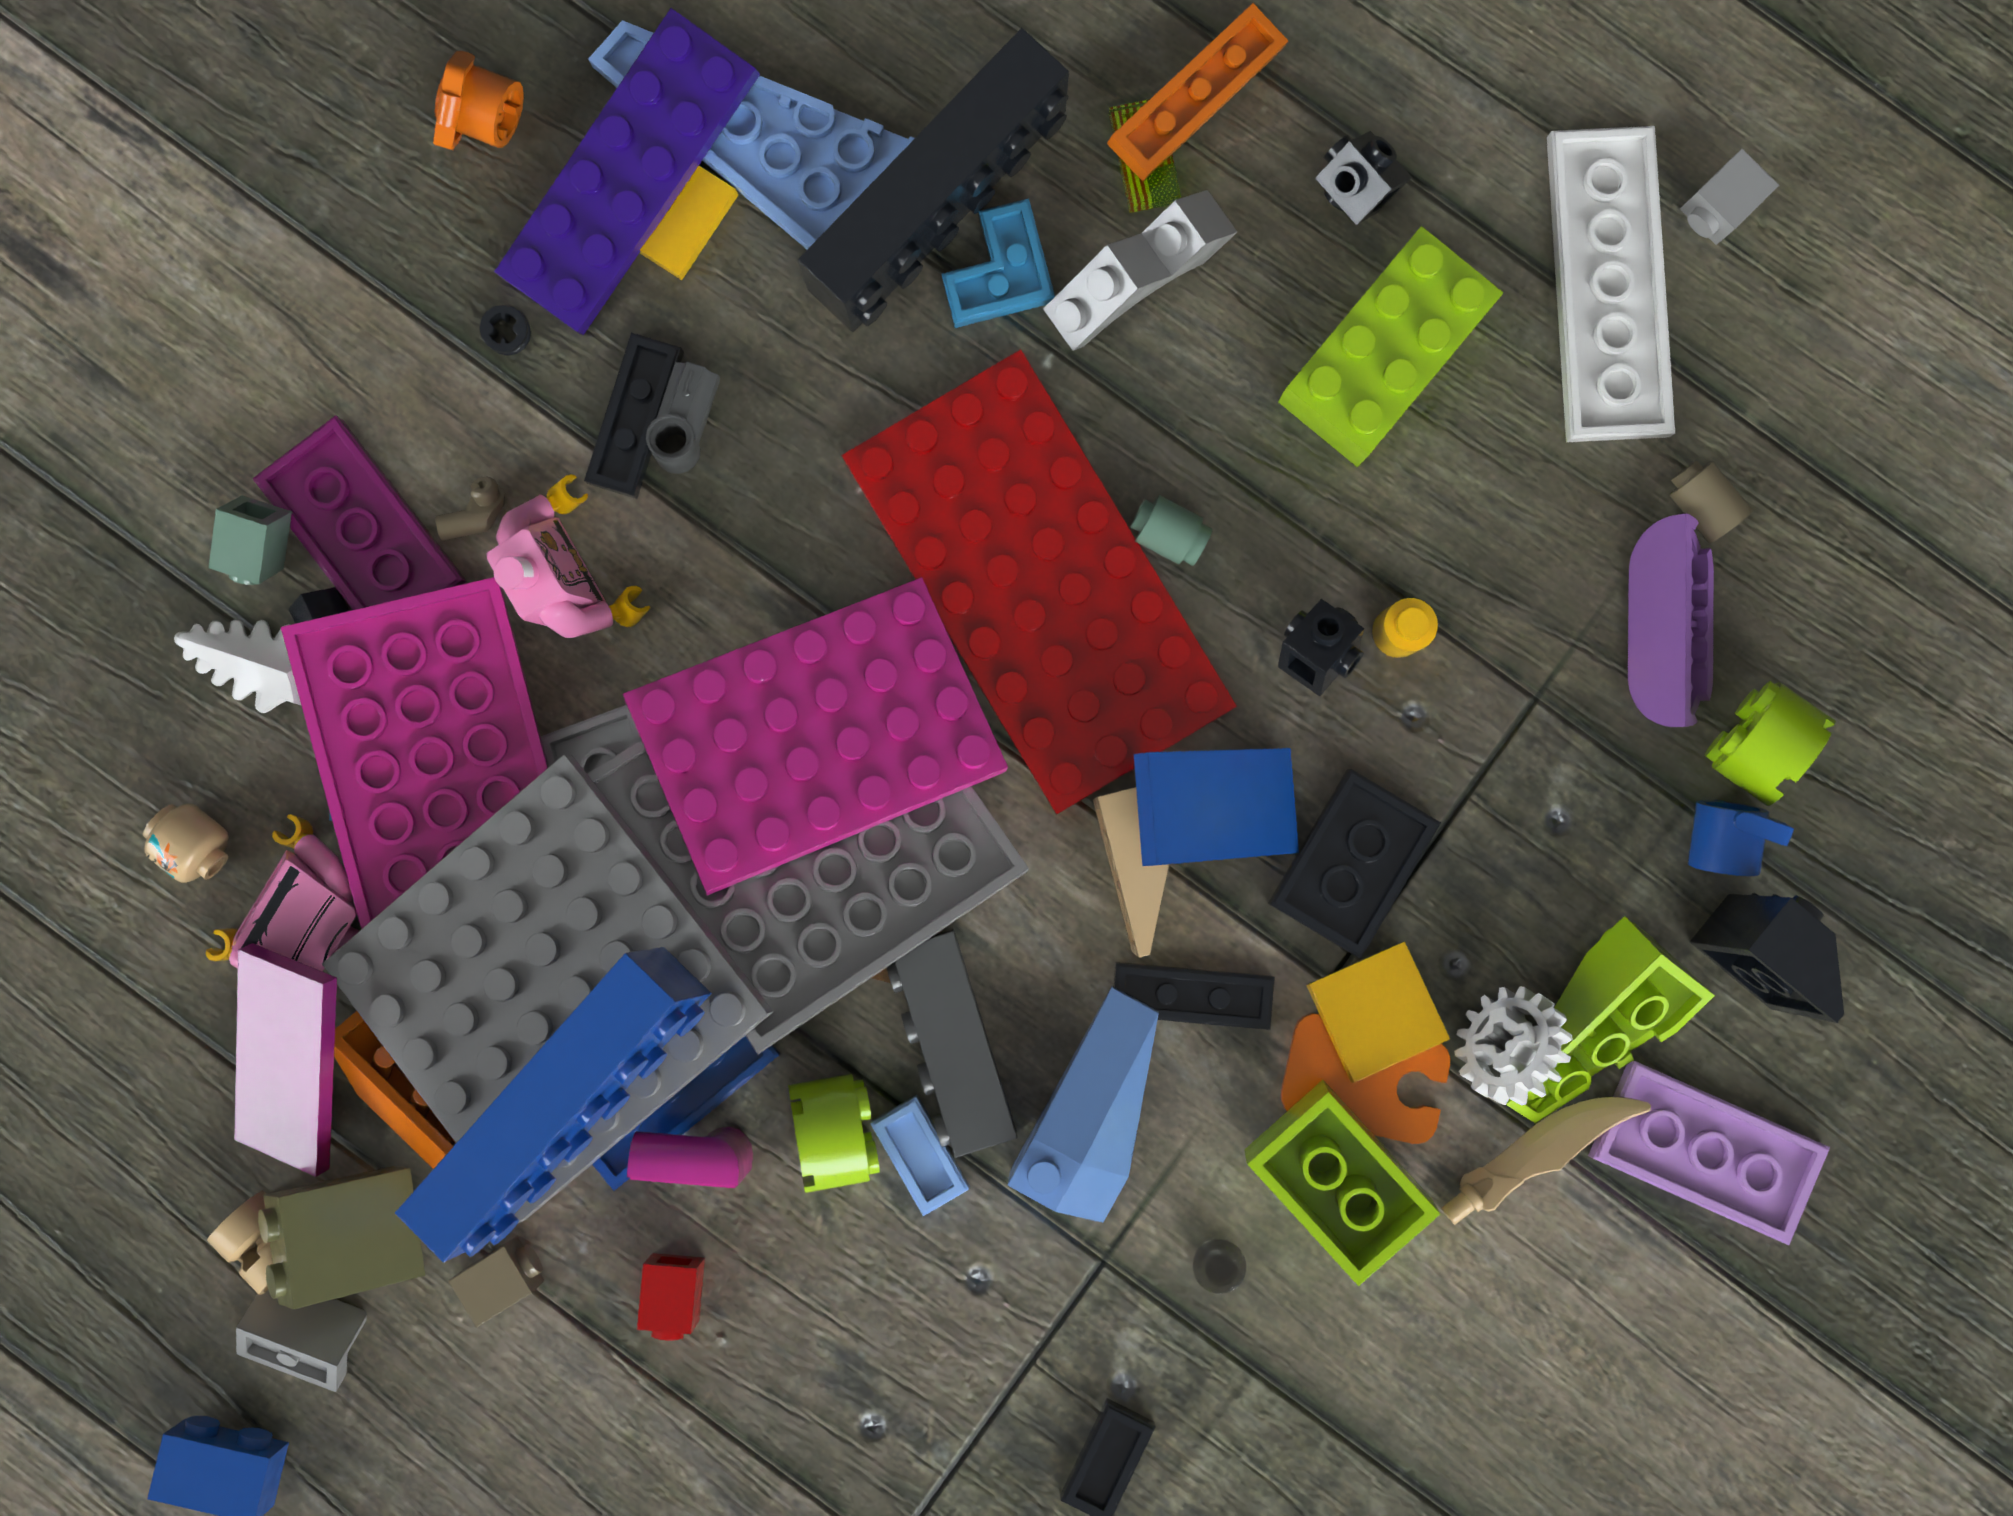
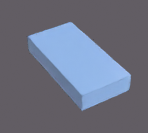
M918 1095L913 1096L871 1121L872 1128L923 1216L969 1190L970 1186L947 1146H941L935 1125Z

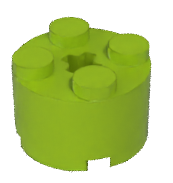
M1769 681L1760 691L1753 689L1746 696L1735 712V715L1742 720L1729 733L1722 731L1711 743L1704 756L1713 762L1712 768L1764 805L1770 806L1784 795L1776 789L1784 779H1791L1796 783L1812 765L1832 734L1826 728L1834 726L1836 720L1781 682L1774 684Z
M847 1074L788 1085L790 1101L801 1099L800 1101L790 1103L805 1193L870 1181V1174L880 1173L875 1140H873L871 1132L863 1133L862 1121L871 1119L868 1092L866 1086L864 1087L863 1079L854 1081L853 1075Z

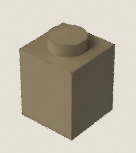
M518 1236L463 1269L448 1282L477 1328L533 1293L544 1282L540 1275L543 1267L533 1248L528 1244L523 1246Z

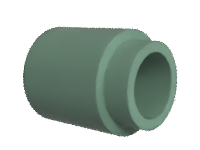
M1161 495L1157 496L1154 503L1145 499L1130 526L1138 531L1135 540L1138 544L1177 564L1184 561L1192 566L1203 552L1213 530L1202 523L1203 517Z

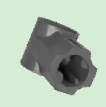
M675 362L658 416L647 429L646 441L648 448L660 467L669 473L680 474L687 472L696 465L700 458L701 448L699 443L720 383L719 375L707 370L703 366L690 362ZM682 435L686 437V443L680 451L673 454L661 451L664 440L669 436Z

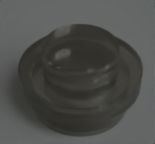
M1212 1239L1202 1244L1194 1255L1193 1273L1197 1282L1205 1290L1215 1294H1225L1235 1290L1242 1283L1246 1274V1260L1239 1247L1233 1242L1225 1239Z

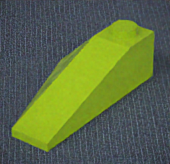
M1624 916L1612 928L1608 929L1601 939L1586 953L1554 1007L1566 1016L1567 1020L1561 1028L1572 1034L1573 1038L1572 1041L1561 1045V1051L1571 1056L1570 1062L1557 1063L1555 1070L1562 1079L1560 1082H1555L1547 1078L1543 1082L1546 1095L1542 1098L1528 1091L1526 1105H1520L1509 1099L1506 1105L1532 1122L1537 1123L1587 1091L1592 1082L1591 1077L1607 1066L1615 1064L1618 1069H1621L1632 1062L1634 1058L1631 1051L1654 1036L1660 1042H1663L1677 1033L1715 995L1652 936Z

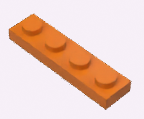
M1252 3L1113 133L1107 145L1144 182L1278 55L1289 42L1288 39Z

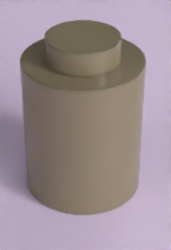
M1695 460L1671 479L1676 488L1669 496L1684 514L1687 513L1693 516L1699 522L1696 529L1709 544L1728 533L1753 511L1751 506L1713 461L1702 466L1698 460Z

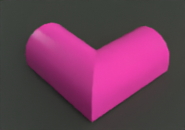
M732 1127L718 1128L710 1132L706 1137L636 1131L633 1135L629 1152L627 1177H630V1180L736 1188L752 1169V1144L743 1132Z

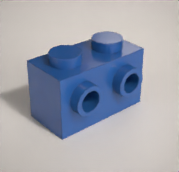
M208 1416L185 1418L162 1436L147 1499L218 1516H263L275 1504L289 1442L273 1439L271 1432L260 1428H243L238 1431L221 1427L219 1420Z

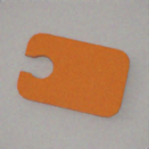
M1310 1013L1303 1016L1297 1022L1294 1029L1281 1087V1102L1288 1111L1319 1082L1324 1080L1373 1135L1410 1144H1421L1427 1142L1434 1135L1441 1109L1426 1105L1419 1107L1405 1106L1398 1098L1397 1085L1399 1080L1410 1072H1421L1430 1080L1447 1083L1450 1055L1446 1047L1441 1043L1362 1080L1351 1083L1320 1014Z

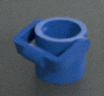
M1723 800L1696 801L1688 865L1696 869L1720 874L1758 876L1761 872L1765 839L1788 846L1795 828L1777 819L1770 818L1769 811L1760 807L1725 802Z

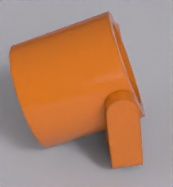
M456 51L447 62L438 86L435 99L436 126L433 144L454 150L463 134L497 148H503L511 140L520 121L524 100L521 83L475 65V56L471 53Z

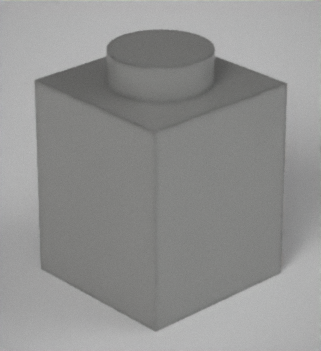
M1741 149L1680 210L1687 216L1690 227L1698 235L1709 238L1717 245L1735 230L1779 184Z

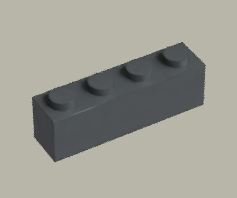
M955 930L932 936L886 968L894 993L904 991L910 1011L901 1014L910 1044L920 1042L925 1062L917 1065L926 1096L935 1093L941 1114L933 1116L940 1144L942 1147L951 1144L954 1156L957 1158L1017 1139V1130Z

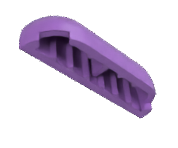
M1687 513L1668 516L1651 525L1637 541L1629 563V690L1635 705L1645 717L1657 724L1668 727H1689L1696 724L1698 721L1695 713L1700 701L1710 700L1713 687V557L1711 548L1701 549L1694 531L1699 522Z

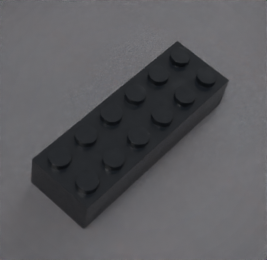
M1021 28L798 259L808 291L851 332H854L862 323L865 326H869L875 322L887 307L885 299L899 285L902 289L908 287L922 271V260L934 248L938 252L946 248L959 231L957 224L970 211L973 214H977L990 202L995 194L993 187L1005 174L1009 177L1016 175L1031 156V152L1028 150L1041 137L1048 140L1061 128L1067 118L1065 112L1066 102L1069 97L1067 95L1069 71L1030 34Z

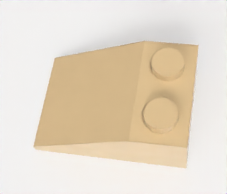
M1136 787L1099 796L1093 799L1130 947L1132 952L1140 958L1150 955L1169 864L1142 866Z

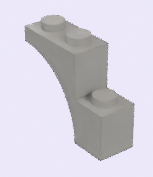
M1208 190L1177 199L1141 234L1106 245L1043 310L1072 351L1082 348L1124 312L1155 290L1187 271L1203 265L1237 233V230Z

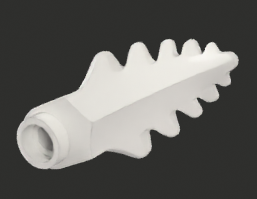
M236 619L231 621L228 632H225L221 622L216 620L209 624L207 632L203 630L200 624H194L189 632H178L175 635V643L184 650L183 658L187 661L198 658L195 665L198 673L203 674L211 669H215L211 678L212 684L222 686L228 680L234 678L232 691L234 699L241 701L252 692H256L255 707L261 713H267L285 701L301 705L282 631L280 629L276 637L273 638L269 624L265 620L257 621L249 636L245 633L243 622Z

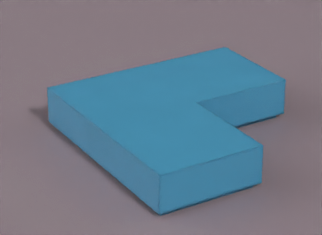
M1029 198L979 211V220L990 261L941 274L955 328L1044 306L1055 297Z

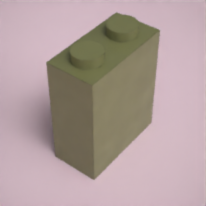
M390 1166L264 1194L265 1209L259 1210L258 1224L264 1243L270 1242L273 1264L266 1267V1282L270 1296L273 1299L278 1298L279 1305L294 1310L425 1276L420 1238L395 1214L399 1207L414 1192L410 1168Z

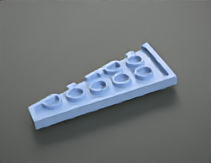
M622 20L588 60L597 72L617 88L653 35V32ZM759 76L702 161L805 249H808L915 138L910 136L907 139L885 130L884 126L866 118L864 121L835 110L832 104Z

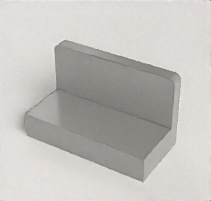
M268 1290L262 1295H256L237 1325L236 1352L237 1355L336 1392L346 1376L347 1355L367 1320V1312L336 1299L293 1310L279 1305L278 1298L273 1299Z

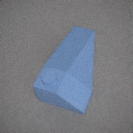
M1111 986L1012 1165L1007 1186L1055 1212L1104 1222L1129 1177L1159 1011Z

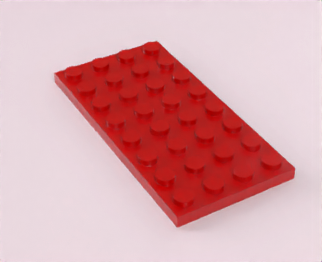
M1021 349L841 455L914 579L923 578L948 636L1056 815L1134 769V754L1162 752L1237 707L1142 548L1135 542L1136 538Z

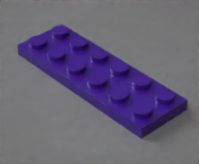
M670 8L494 272L576 332L584 335L640 253L642 246L664 218L760 76L757 69Z

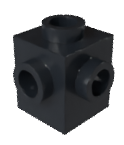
M1369 131L1353 140L1348 135L1340 139L1325 154L1324 159L1329 164L1315 179L1324 188L1327 200L1338 210L1344 211L1358 225L1377 214L1412 177L1396 160V152L1390 143Z
M1320 599L1309 613L1303 610L1300 611L1288 625L1284 634L1286 639L1282 643L1278 667L1315 694L1321 696L1338 675L1347 678L1359 664L1364 654L1359 647L1365 628L1359 625L1356 618L1347 610L1340 607L1334 608L1323 599Z

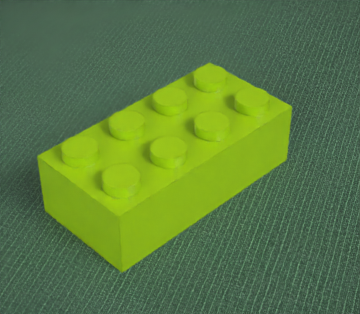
M1421 226L1286 387L1278 403L1356 467H1359L1502 296L1503 292Z

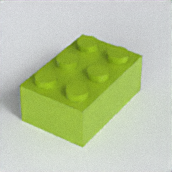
M1324 1080L1319 1082L1244 1149L1247 1165L1358 1286L1441 1215L1428 1193Z

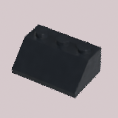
M1755 893L1751 895L1728 894L1690 941L1693 946L1771 1010L1838 1023L1844 1015L1836 934L1820 921L1824 916L1823 913L1812 903L1800 896L1795 895L1791 898L1780 897L1776 894L1772 896H1760Z

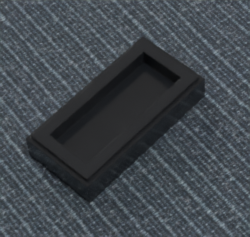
M1106 1398L1060 1494L1061 1501L1090 1516H1113L1154 1432L1155 1422Z

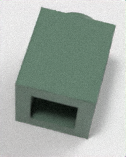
M243 495L217 508L208 568L228 574L232 581L245 585L260 584L283 570L292 511Z

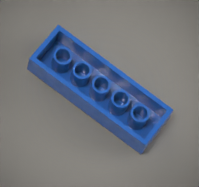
M664 947L625 953L406 1199L395 1214L443 1263L463 1253L471 1257L479 1252L489 1241L493 1245L498 1244L518 1224L519 1219L514 1214L526 1201L530 1204L536 1202L551 1188L556 1181V1178L551 1173L563 1159L567 1162L572 1161L590 1144L593 1137L588 1131L601 1117L605 1121L610 1119L625 1105L630 1098V1095L625 1090L639 1075L642 1079L646 1078L665 1060L667 1053L662 1048L676 1033L680 1037L684 1036L700 1021L705 1013L700 1006L711 995V992Z

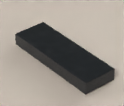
M631 332L584 479L587 484L635 499L638 498L652 454L646 441L647 429L658 416L675 362L681 363L684 353L681 347Z
M1115 962L1113 987L1159 1011L1158 1020L1271 1029L1274 976Z

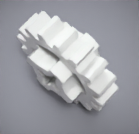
M1522 986L1518 988L1516 994L1506 987L1499 988L1497 1001L1490 999L1486 995L1482 996L1481 1005L1483 1010L1479 1014L1471 1010L1466 1012L1467 1018L1472 1022L1470 1028L1457 1030L1456 1035L1466 1040L1464 1047L1454 1051L1457 1058L1466 1062L1459 1071L1460 1075L1472 1082L1471 1088L1474 1091L1502 1105H1506L1509 1099L1520 1105H1526L1528 1091L1541 1098L1544 1097L1546 1091L1543 1082L1547 1078L1560 1082L1562 1077L1555 1070L1557 1063H1567L1571 1059V1056L1561 1051V1045L1573 1040L1572 1034L1561 1028L1567 1020L1566 1016L1554 1008L1555 1003L1540 993L1535 994ZM1525 1014L1532 1015L1538 1025L1532 1026V1023L1525 1019ZM1493 1064V1069L1500 1072V1077H1495L1488 1065Z

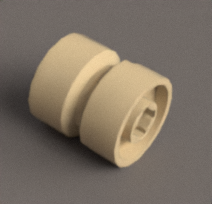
M263 1190L249 1198L232 1212L207 1239L227 1262L239 1261L241 1263L239 1275L259 1295L268 1291L266 1267L273 1264L270 1242L264 1243L258 1224L259 1210L265 1209L263 1195L266 1193Z

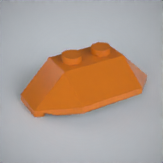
M357 1011L335 1028V1059L356 1094L434 1169L456 1142Z

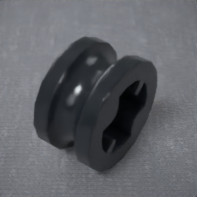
M494 306L486 311L480 322L481 338L488 347L498 354L507 356L518 354L525 349L530 341L531 329L529 322L521 312L512 306ZM510 318L516 319L517 322L513 326V330L517 334L516 338L510 343L505 338H502L501 344L497 343L494 339L499 332L494 327L495 324L501 319L506 323L510 322Z

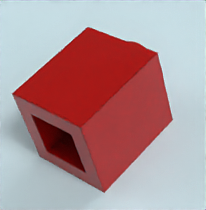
M652 1253L643 1263L637 1330L652 1331L651 1337L667 1341L683 1339L684 1334H691L700 1319L704 1257Z

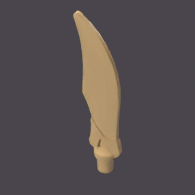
M1602 1097L1564 1107L1534 1125L1484 1167H1479L1464 1174L1460 1181L1459 1190L1461 1193L1441 1207V1210L1454 1226L1474 1210L1477 1212L1480 1210L1493 1211L1513 1190L1522 1185L1525 1180L1543 1173L1560 1171L1571 1159L1599 1136L1632 1117L1649 1112L1651 1105L1648 1102L1631 1098Z

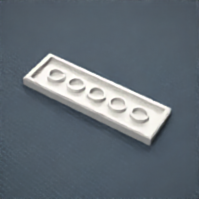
M1655 126L1551 131L1547 136L1566 442L1671 437L1675 434Z

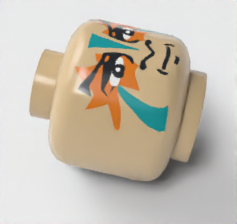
M172 804L164 807L149 821L143 831V836L146 838L144 846L145 855L172 878L181 883L193 881L200 876L205 880L210 879L222 869L228 860V855L224 852L229 838L227 830L194 804H184L178 807Z

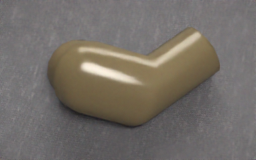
M480 477L472 482L470 485L472 489L470 493L471 498L465 510L436 516V527L442 541L485 533L492 527L505 504L504 491L493 478Z

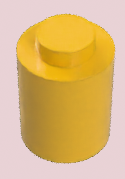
M1406 598L1399 600L1383 610L1375 619L1372 628L1374 642L1388 656L1396 658L1409 656L1427 647L1433 641L1438 630L1437 616L1432 607L1420 599Z

